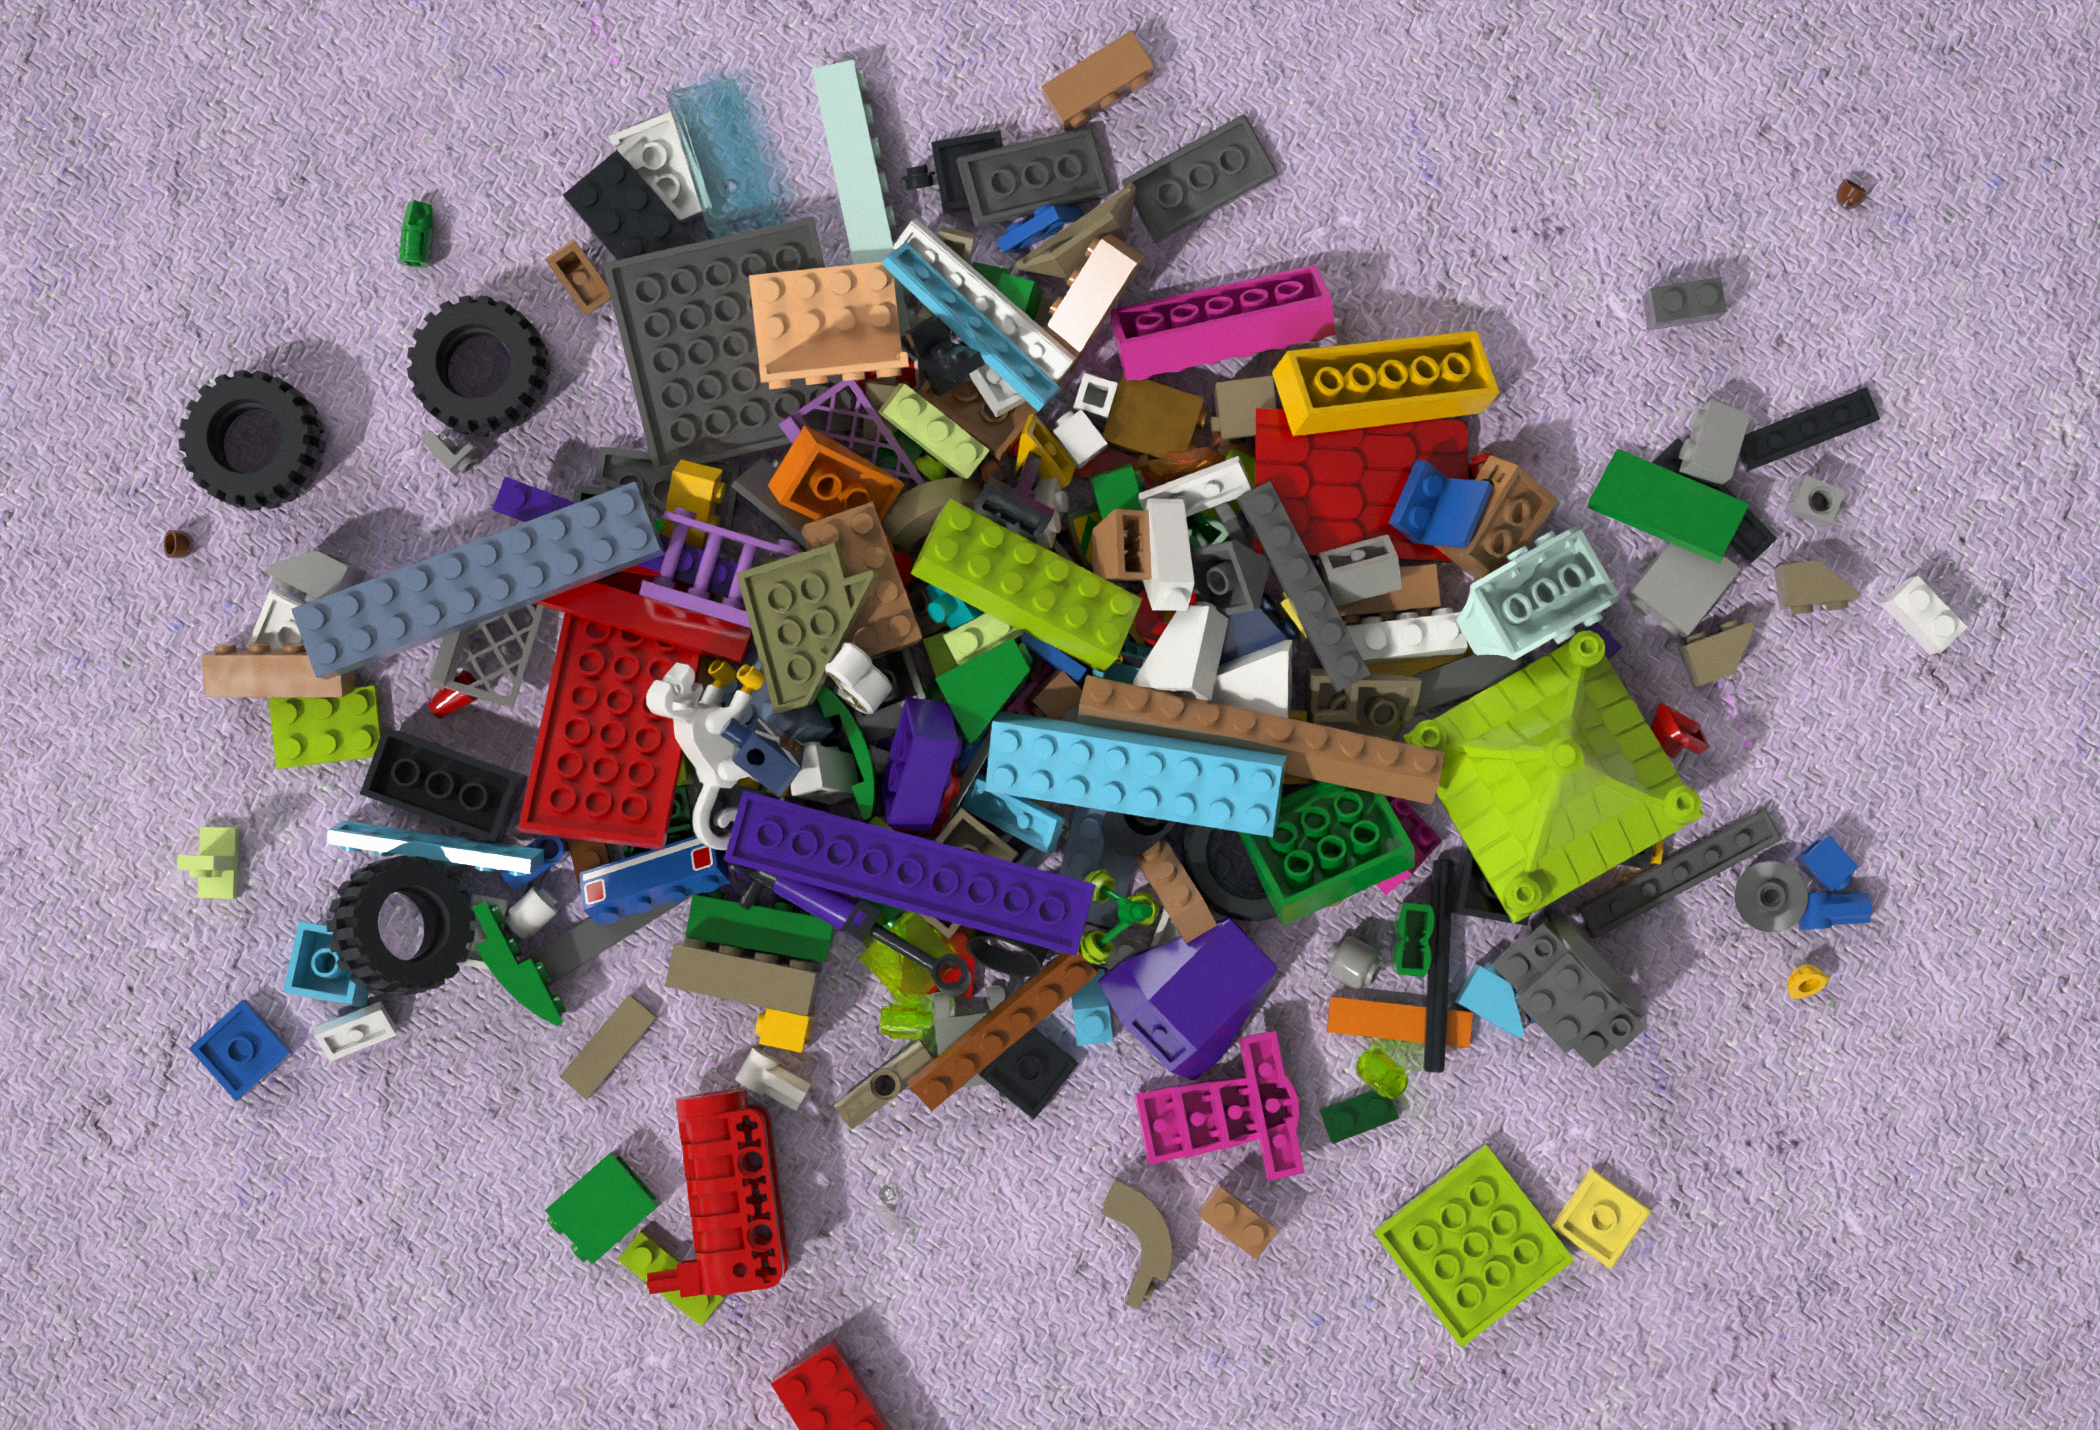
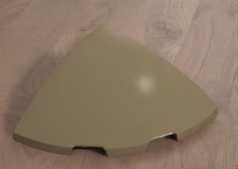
M1306 668L1304 711H1307V722L1393 741L1394 736L1400 730L1403 723H1409L1419 699L1422 680L1400 675L1370 672L1371 675L1336 692L1325 669ZM1308 778V784L1318 782V780Z

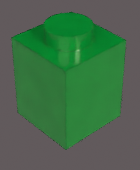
M1002 273L997 289L1034 321L1044 290L1034 281Z

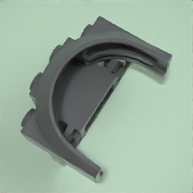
M1553 903L1543 907L1528 921V926H1522L1519 938L1492 961V966L1517 990L1515 1002L1566 1054L1574 1048L1592 1068L1596 1067L1615 1049L1618 1052L1623 1050L1646 1029L1649 1001L1646 995H1640L1582 937L1563 915L1560 908Z

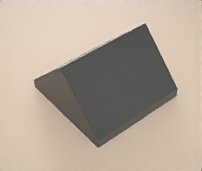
M1237 540L1190 549L1194 575L1193 591L1197 602H1207L1215 605L1216 610L1224 616L1255 611L1260 608L1270 561Z

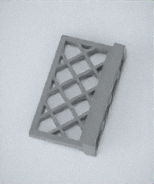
M531 604L526 606L533 617V621L530 626L520 631H517L509 617V614L517 611L514 610L479 623L471 628L468 627L444 636L430 678V687L440 690L446 688L514 708L545 606L537 604L536 611ZM504 617L513 634L495 643L486 626ZM482 629L491 646L473 655L466 644L467 637ZM529 633L525 644L521 636ZM516 639L523 651L522 657L507 665L498 648ZM464 650L468 658L460 661ZM494 651L503 668L485 677L476 659ZM470 662L480 677V680L470 685L454 682L457 669ZM519 666L516 677H514L511 669ZM506 672L513 684L510 696L506 697L494 693L488 681ZM484 684L487 691L478 689L476 687Z

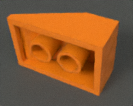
M804 425L769 482L768 487L780 504L816 521L873 502L881 523L904 487V484L834 439Z

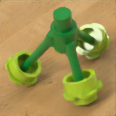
M1097 870L1088 874L1084 882L1096 885L1092 902L1103 904L1109 899L1114 900L1119 905L1118 916L1120 918L1119 924L1107 934L1095 930L1082 936L1080 944L1082 956L1090 963L1101 964L1107 963L1109 955L1113 953L1114 948L1111 940L1132 924H1139L1142 927L1152 924L1154 917L1159 914V904L1156 900L1152 899L1150 893L1140 891L1135 896L1130 895L1128 898L1115 892L1116 881L1110 877L1109 871Z

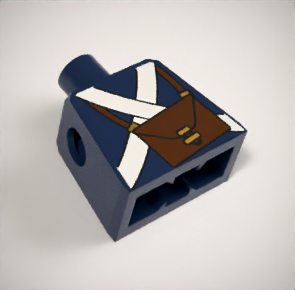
M731 717L720 732V736L735 745L732 761L778 797H781L802 770L805 745L760 717H755L748 727Z

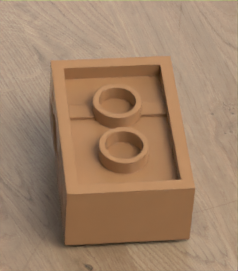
M1491 455L1475 480L1488 481L1493 485V488L1466 548L1435 546L1476 580H1480L1509 563L1506 556L1523 546H1526L1528 549L1558 501L1555 496L1519 465Z

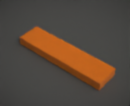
M1330 996L1326 1032L1424 1043L1426 1007ZM1447 1009L1446 1046L1470 1047L1473 1012Z

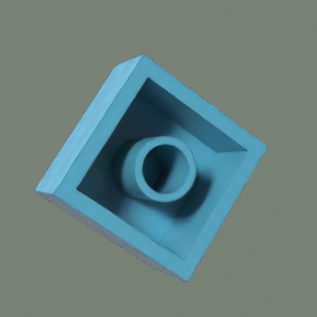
M299 921L283 992L300 997L365 1008L369 992L365 988L366 985L357 986L349 980V976L352 974L351 971H341L336 963L337 960L341 959L338 952L331 953L328 942L334 941L333 932H327V926Z

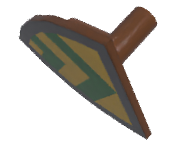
M1097 504L1065 514L1068 529L1060 530L1055 537L1059 544L1072 542L1077 565L1083 566L1084 569L1092 573L1093 566L1090 562L1092 531L1101 522Z

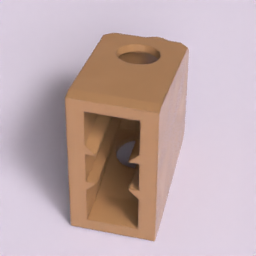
M1115 509L1093 528L1090 562L1093 566L1094 574L1105 580L1112 581L1152 579L1149 511Z

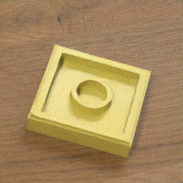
M1590 1168L1550 1227L1612 1270L1652 1210Z

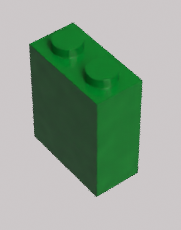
M614 1150L552 1203L545 1212L549 1215L547 1222L552 1229L559 1235L564 1233L573 1243L570 1246L573 1253L582 1262L588 1260L593 1265L662 1203L621 1155Z

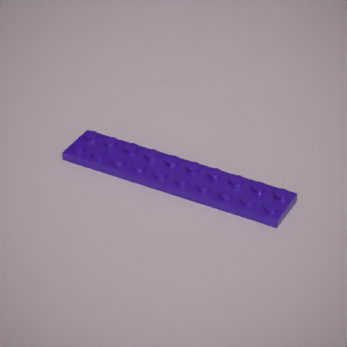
M744 790L724 857L726 862L1074 956L1078 955L1096 887L1092 883Z

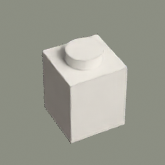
M1084 373L1075 400L1073 414L1082 409L1088 418L1107 423L1116 396L1118 383Z
M1082 409L1076 414L1069 411L1054 423L1057 428L1053 430V437L1066 451L1078 469H1081L1107 449V442Z

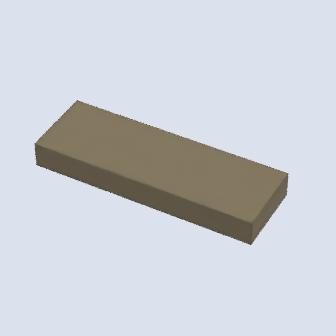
M629 994L562 1073L560 1078L588 1100L656 1020L657 1016L634 996Z

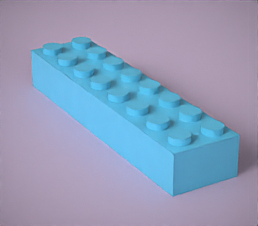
M1001 711L992 721L985 791L1273 837L1278 826L1287 755Z

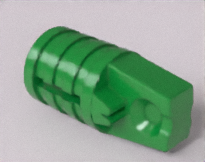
M415 200L408 202L401 227L399 264L415 268H427L430 266L433 237L432 205Z

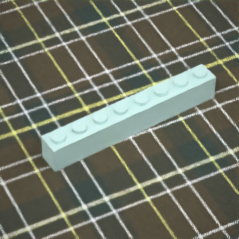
M854 60L812 68L853 265L883 262L895 250L892 247L897 240L892 241L890 228L896 227L892 206L885 207L882 195L889 193L885 171L878 173L875 160L882 157L878 138L871 139L868 126L874 125V119L870 103L863 105L861 92L867 91L863 69L856 71ZM894 276L900 339L902 343L908 341L904 332L915 326L916 316L914 308L907 309L904 296L911 295L910 291Z

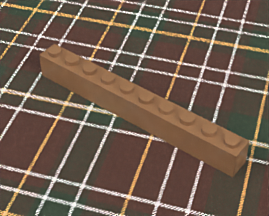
M1089 675L1086 676L1077 717V723L1287 755L1286 774L1429 805L1433 804L1440 783L1445 753L1443 751Z

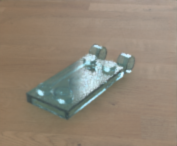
M727 79L668 91L666 98L708 230V240L732 235L728 223L757 218L758 229L782 224L774 204L736 79ZM728 181L735 183L737 191H727L724 184Z

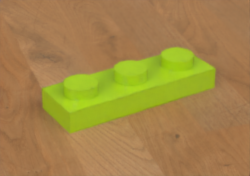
M643 1230L639 1231L618 1258L619 1262L646 1283L648 1281L647 1273L677 1269V1264L680 1262L677 1257ZM680 1290L660 1293L701 1327L725 1297V1295H697L681 1298Z

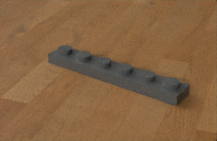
M1269 481L1239 496L1236 500L1267 560L1270 561V565L1336 692L1371 675L1271 482Z

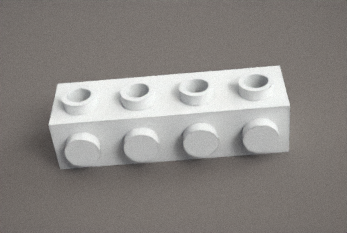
M1452 608L1432 611V616L1418 617V614L1414 612L1399 614L1396 616V620L1382 622V617H1370L1362 619L1361 625L1347 626L1346 622L1343 621L1366 666L1462 655L1467 649V640L1456 622L1461 612L1453 613Z

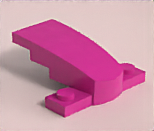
M1272 1030L1238 1038L1246 1077L1209 1080L1134 1093L1147 1163L1149 1165L1182 1157L1189 1158L1219 1149H1228L1259 1139L1267 1180L1271 1181L1305 1173L1296 1132L1299 1119L1298 1098L1292 1083L1284 1073L1276 1031Z

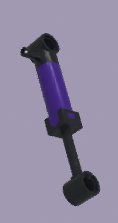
M735 864L746 878L751 879V882L738 901V905L742 908L750 910L763 888L766 887L843 932L846 937L868 949L873 939H876L931 971L930 976H932L936 986L944 995L950 997L964 994L970 987L971 973L960 956L945 954L937 959L884 928L882 925L886 917L883 912L861 898L858 900L845 893ZM955 967L961 970V976L956 982L946 983L943 981L942 976L947 969Z

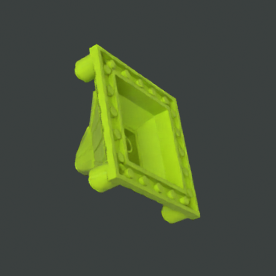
M1591 630L1578 632L1569 643L1435 719L1418 723L1413 731L1403 736L1406 744L1445 752L1436 795L1513 924L1704 816L1701 810L1699 795L1695 790L1686 787L1679 777L1676 769L1605 656L1603 639L1599 634Z

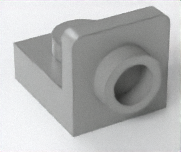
M430 430L420 439L455 476L460 471L462 473L469 471L478 461L476 456L481 453L477 446L469 442L455 455L454 452L459 448L445 433L438 437Z

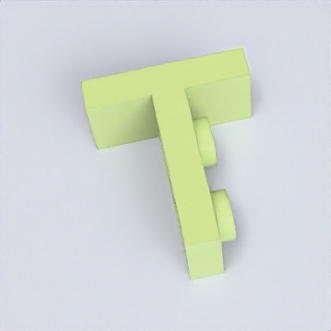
M200 827L199 855H177V870H189V877H198L197 898L237 899L239 828Z

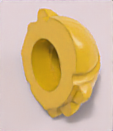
M1799 965L1787 979L1788 993L1793 999H1803L1807 996H1812L1826 986L1828 981H1830V977L1814 965Z

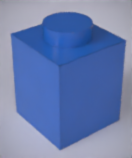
M1820 835L1794 859L1823 891L1842 890L1854 879L1851 874L1858 868L1830 835Z

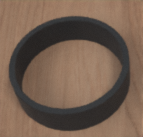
M974 928L971 929L966 942L968 953L976 961L997 972L1018 977H1029L1038 974L1041 971L1048 950L1045 947ZM982 938L1010 943L1026 951L1031 956H1019L1004 952L991 946Z

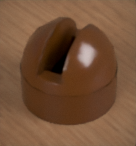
M1843 179L1836 192V201L1840 206L1847 201L1846 209L1857 208L1864 201L1868 192L1860 185L1848 179Z
M181 530L167 531L164 538L165 555L168 558H186L194 550V548H189V542H194V539L189 533Z

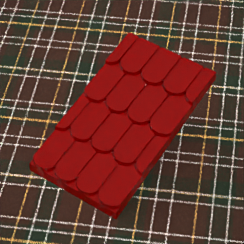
M1256 408L1255 488L1269 481L1271 482L1309 556H1319L1321 552L1388 534L1398 555V560L1454 563L1434 545L1411 542L1390 525L1389 521L1416 460L1429 462L1446 478L1468 480V421L1431 419L1293 436L1284 409ZM1255 537V552L1257 554H1264Z

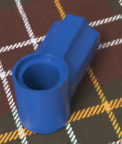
M539 835L527 847L544 849L545 842L553 839L559 846L557 856L550 859L544 853V863L527 876H513L509 874V870L499 869L501 876L514 892L518 891L554 865L562 863L568 858L570 850L567 838Z
M1829 892L1808 893L1807 908L1798 921L1799 930L1832 928V925L1870 923L1872 905L1868 892H1848L1842 894H1829Z

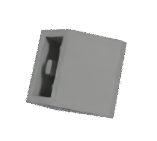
M315 550L269 565L265 572L275 577L273 584L291 593L293 591L300 595L306 593L307 595L304 600L311 602L360 584L367 571L336 555Z

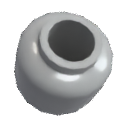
M1355 936L1347 937L1342 943L1336 941L1327 956V960L1332 962L1330 967L1332 977L1355 989H1360L1365 985L1371 986L1383 964V961L1379 959L1378 949Z

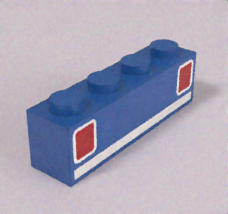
M694 836L665 845L664 850L653 849L581 872L579 877L583 910L597 925L611 924L619 918L631 914L646 913L652 908L666 903H677L684 900L685 897L701 892L715 891L720 886L730 884L728 863L724 861L726 850L709 848Z

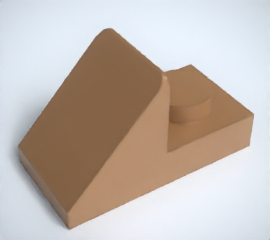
M574 239L545 258V261L585 316L611 298L608 286Z

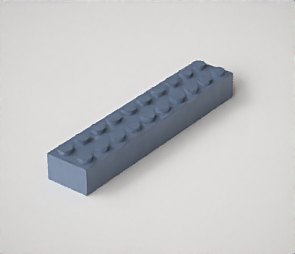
M632 482L292 608L291 610L316 678L328 680L665 555L666 552L643 489L637 482Z

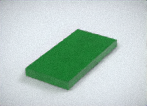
M1617 449L1594 490L1587 508L1720 564L1748 510L1749 503Z

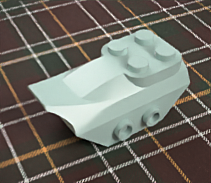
M1579 525L1558 536L1553 531L1543 535L1534 541L1537 547L1531 551H1528L1526 546L1521 547L1506 556L1509 563L1470 585L1469 598L1462 612L1457 617L1456 622L1474 654L1501 655L1515 660L1553 638L1559 644L1576 634L1573 629L1574 626L1581 623L1584 629L1603 619L1600 613L1602 610L1621 600Z

